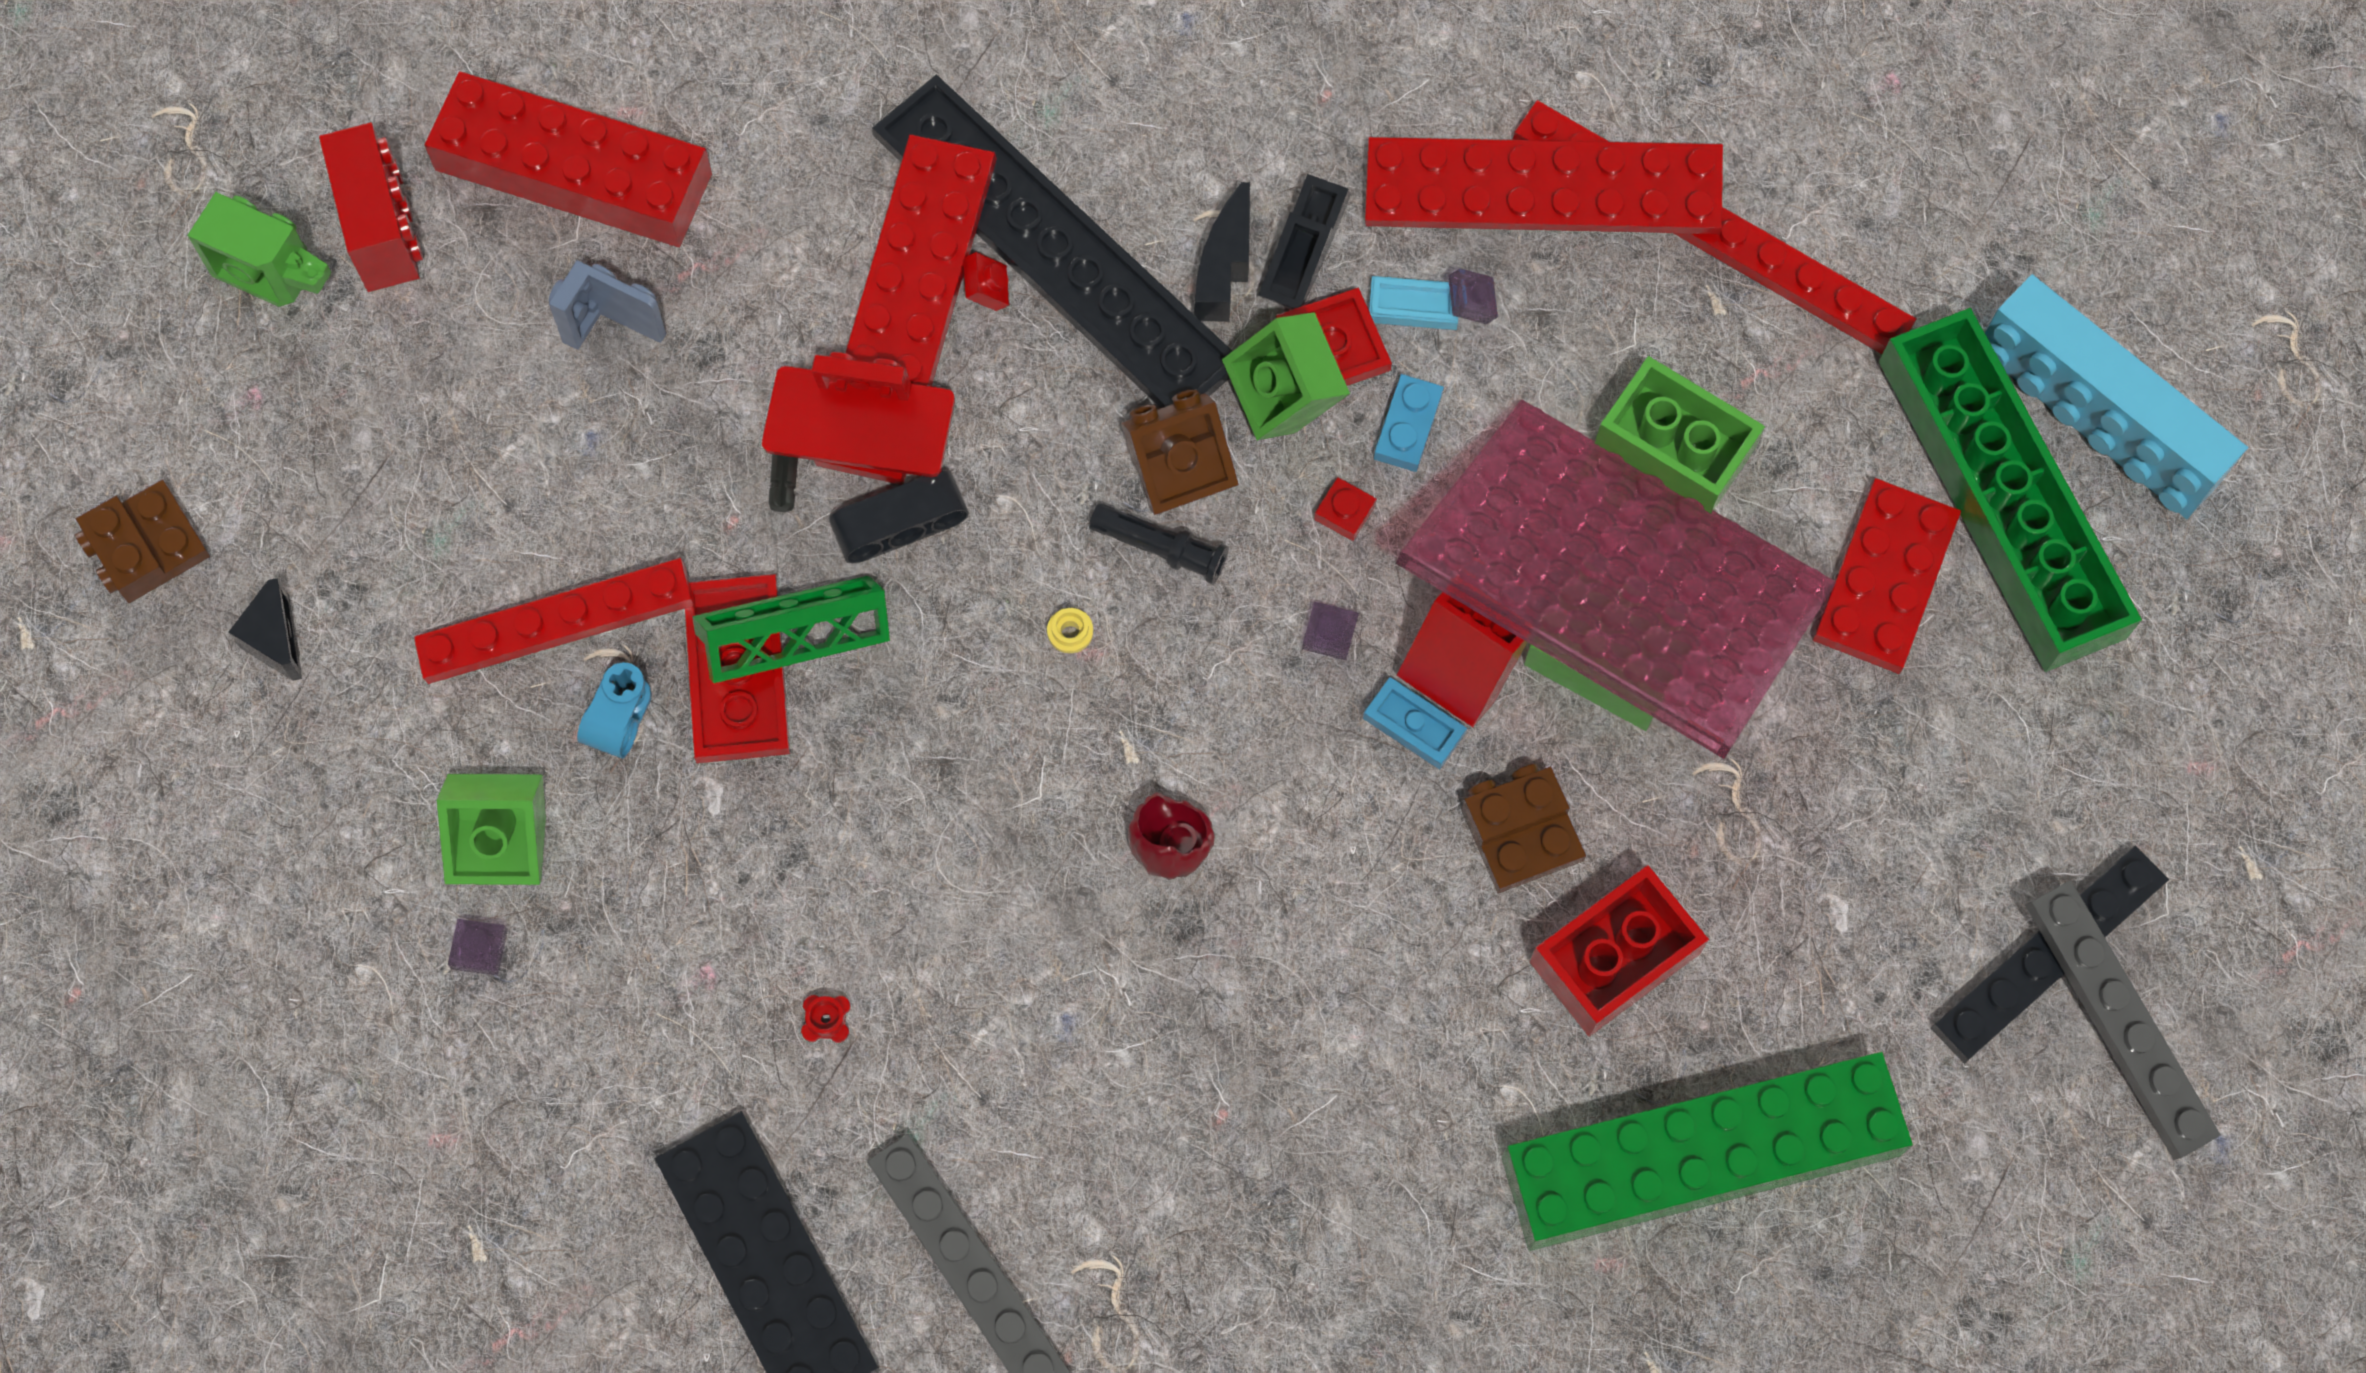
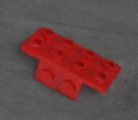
M832 352L829 356L815 355L812 370L783 366L777 370L762 437V447L765 452L774 455L936 477L941 473L955 406V396L949 389L911 384L906 368L901 367L899 363L893 360L880 358L875 359L874 363L858 361L855 357L841 352Z

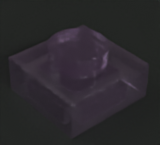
M1461 268L1448 275L1453 316L1483 324H1488L1498 318L1493 277Z
M1314 601L1302 650L1347 661L1359 613Z
M457 919L447 965L451 970L498 976L508 932L505 925Z

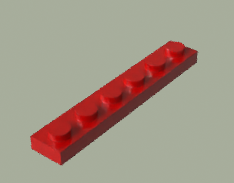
M677 558L414 636L422 678L428 684L692 607L695 606L685 563L681 558Z

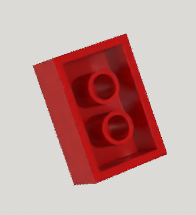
M372 122L320 135L319 140L347 252L367 292L420 279L416 262L422 261L423 256L416 234L413 235L410 223L413 222V217L406 196L403 197L400 185L404 184L397 159L393 158L387 137L378 138Z
M1647 865L1538 945L1529 963L1588 1037H1590L1700 955L1709 938L1651 867Z

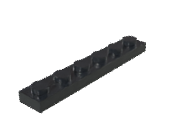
M2135 845L2084 890L2080 896L2102 934L2106 937L2167 883L2169 879ZM2038 931L1930 1028L1964 1064L2065 974L2041 932Z

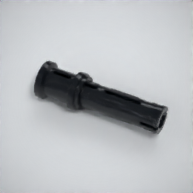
M1102 502L1097 504L1090 520V530L1108 535L1121 542L1166 559L1167 564L1172 569L1179 570L1182 567L1205 576L1206 582L1212 585L1218 580L1227 559L1229 547L1224 544L1216 547L1193 538L1191 531L1180 530L1176 533L1131 514L1116 510Z

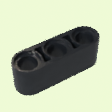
M941 471L936 477L924 476L845 506L831 515L829 523L845 561L854 564L867 561L955 527L968 517L969 511L953 474L950 471Z

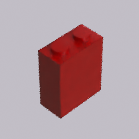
M1455 578L1432 604L1396 676L1473 728L1496 701L1534 629L1458 578Z

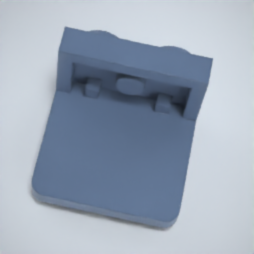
M577 260L566 278L558 280L551 290L549 306L560 337L564 344L579 350L600 315L659 343L666 336L655 295L642 285L633 283L629 286L617 280L611 271L601 265L593 264L590 267Z

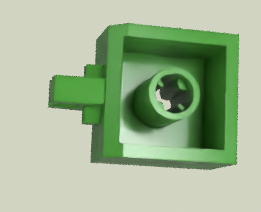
M215 192L187 235L212 277L278 307L294 303L302 290L318 294L332 273L328 264L307 251V246L301 241L296 231L297 227L291 220L277 213H273L272 216L258 211L250 201L235 195L231 199Z

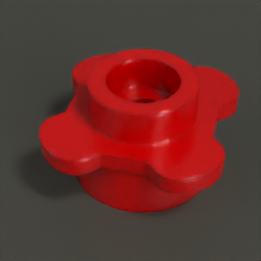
M811 995L804 1000L803 1009L805 1010L806 1024L801 1028V1033L806 1041L816 1042L818 1039H832L835 1043H841L848 1038L849 1029L846 1026V1014L850 1011L851 1005L846 997L836 996L832 998L829 996L819 997ZM824 1015L831 1017L828 1023L821 1021Z

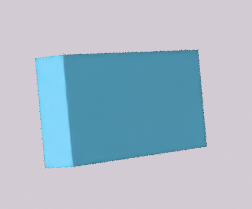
M1372 276L1369 312L1374 323L1457 330L1461 283Z

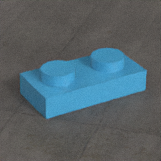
M1400 375L1375 450L1374 460L1417 472L1443 394V386L1407 375Z
M1389 677L1363 714L1365 721L1439 770L1467 731V727L1391 677Z

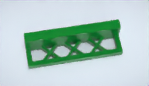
M870 576L692 616L695 634L705 644L709 678L713 683L890 641L885 591ZM874 610L876 630L856 634L848 629L859 613ZM837 618H842L840 622L835 620ZM827 621L836 627L824 643L813 645L805 639L816 623ZM798 628L796 633L793 632L791 629ZM783 632L791 637L781 653L768 655L761 650V647L771 634ZM844 634H846V635L849 636V637L842 638V636H843ZM753 638H754V640L752 641V643H750V642L747 641V640H749V639H753ZM738 642L747 648L736 664L721 667L719 646ZM800 644L805 646L803 648L797 649L800 646ZM756 655H758L759 657H761V658L753 659Z

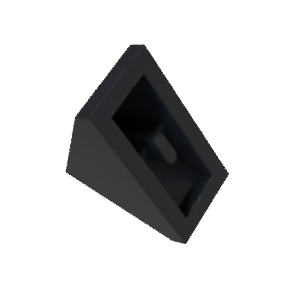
M278 578L270 579L228 633L245 652L292 681L302 679L289 594Z

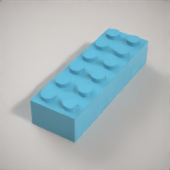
M2033 274L1999 307L1985 331V335L2006 373L2017 381L2024 393L2031 397H2037L2053 411L2054 416L2061 423L2075 428L2088 439L2093 449L2112 458L2123 467L2124 472L2130 479L2144 484L2159 496L2161 503L2167 509L2181 514L2186 519L2217 488L2249 448Z

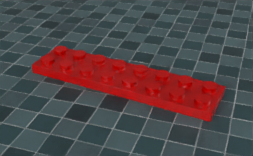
M909 135L847 345L846 354L855 357L858 361L874 363L875 359L880 358L893 360L899 363L901 367L906 368L911 384L932 387L964 276L966 256L970 255L996 164L995 152ZM814 460L818 467L903 485L906 478L905 473Z
M1369 137L1365 224L1366 227L1720 234L1722 229L1723 144Z

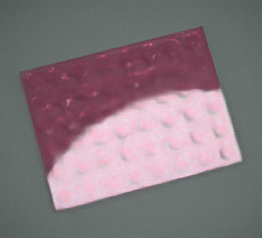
M1524 400L1518 403L1401 550L1396 564L1723 759L1726 758L1836 583V581L1823 575L1818 570L1811 568L1777 546L1761 539L1739 524L1732 522L1715 511L1709 513L1696 499L1684 498L1666 487L1658 477L1646 475L1625 462L1620 455L1608 452L1579 431L1570 428Z

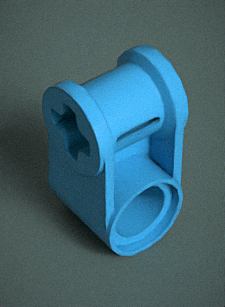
M622 662L608 668L603 675L591 705L584 713L577 733L579 743L622 759L627 756L634 744L638 727L652 697L651 688L638 667L631 663ZM633 683L635 689L633 691L625 690L621 696L619 693L620 688L628 689Z

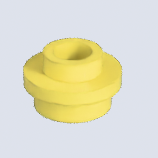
M1076 608L1061 609L1048 622V639L1052 646L1061 652H1080L1092 640V621L1082 610ZM1072 626L1077 628L1079 633L1073 638H1067L1062 634L1064 628Z

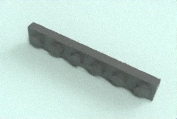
M2070 880L2025 904L2174 1160L2183 1158L2221 1136L2072 881Z
M906 1134L867 1161L868 1165L1008 1373H1070L909 1134Z

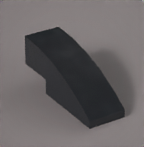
M1307 174L1294 210L1289 213L1259 291V297L1291 309L1304 305L1351 194L1348 188Z
M1241 182L1226 201L1212 226L1204 246L1197 273L1194 315L1200 321L1230 322L1231 282H1248L1250 182Z

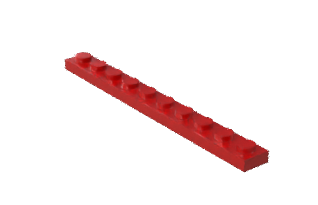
M1538 100L1515 130L1513 140L1609 142ZM1722 207V229L1720 234L1673 233L1880 354H1883L1891 338L1911 331L1917 318Z

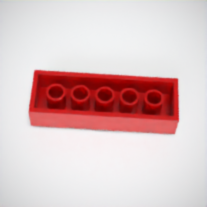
M461 71L458 72L424 144L435 171L680 248L712 176L707 151L704 147Z

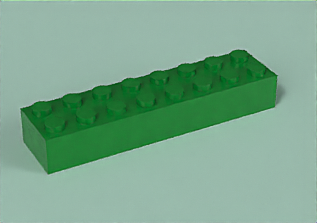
M1971 307L1891 338L1879 360V364L1957 509L1961 510V517L2044 671L2048 672L2126 640L2142 621V618Z
M1878 1052L1509 1145L1501 1158L1528 1251H1533L1901 1157L1913 1146L1883 1052Z

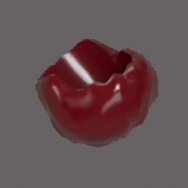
M1158 792L1148 796L1144 803L1137 806L1128 827L1131 854L1144 866L1149 875L1163 877L1168 880L1175 879L1176 877H1187L1193 873L1207 858L1215 841L1212 822L1204 811L1195 808L1187 801H1176Z

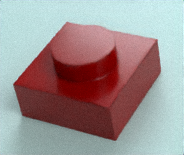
M978 252L966 256L964 263L966 299L994 311L1009 306L1007 265Z
M1337 477L1316 510L1314 520L1354 541L1374 510L1377 498Z

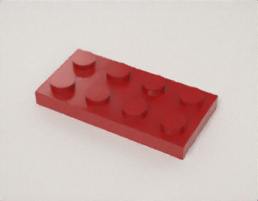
M1875 478L1812 641L1900 674L1909 655L1961 510Z
M776 574L690 582L695 606L685 608L694 758L696 763L790 754L784 667L713 683L709 678L705 644L695 634L692 617L778 597ZM781 632L771 634L761 647V650L768 655L781 653L783 651ZM753 638V639H749V640H747V641L750 642V643H752V641L754 640V638ZM738 642L719 646L721 667L736 664L747 648ZM756 655L753 659H757V658H761V657H759L758 655Z

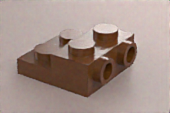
M1187 390L1178 393L1172 398L1173 405L1157 410L1155 405L1138 407L1130 412L1131 420L1121 423L1133 465L1138 469L1149 509L1154 515L1239 485L1216 403L1206 393L1199 395L1198 390Z
M163 479L123 502L116 495L75 518L82 529L74 534L88 558L97 554L103 564L102 567L95 570L110 594L118 590L128 603L135 601L211 557Z
M1537 764L1524 766L1512 773L1513 781L1497 787L1494 780L1481 782L1468 790L1470 797L1465 798L1463 801L1462 814L1497 894L1585 861V851L1568 816L1570 807L1551 766L1539 770Z

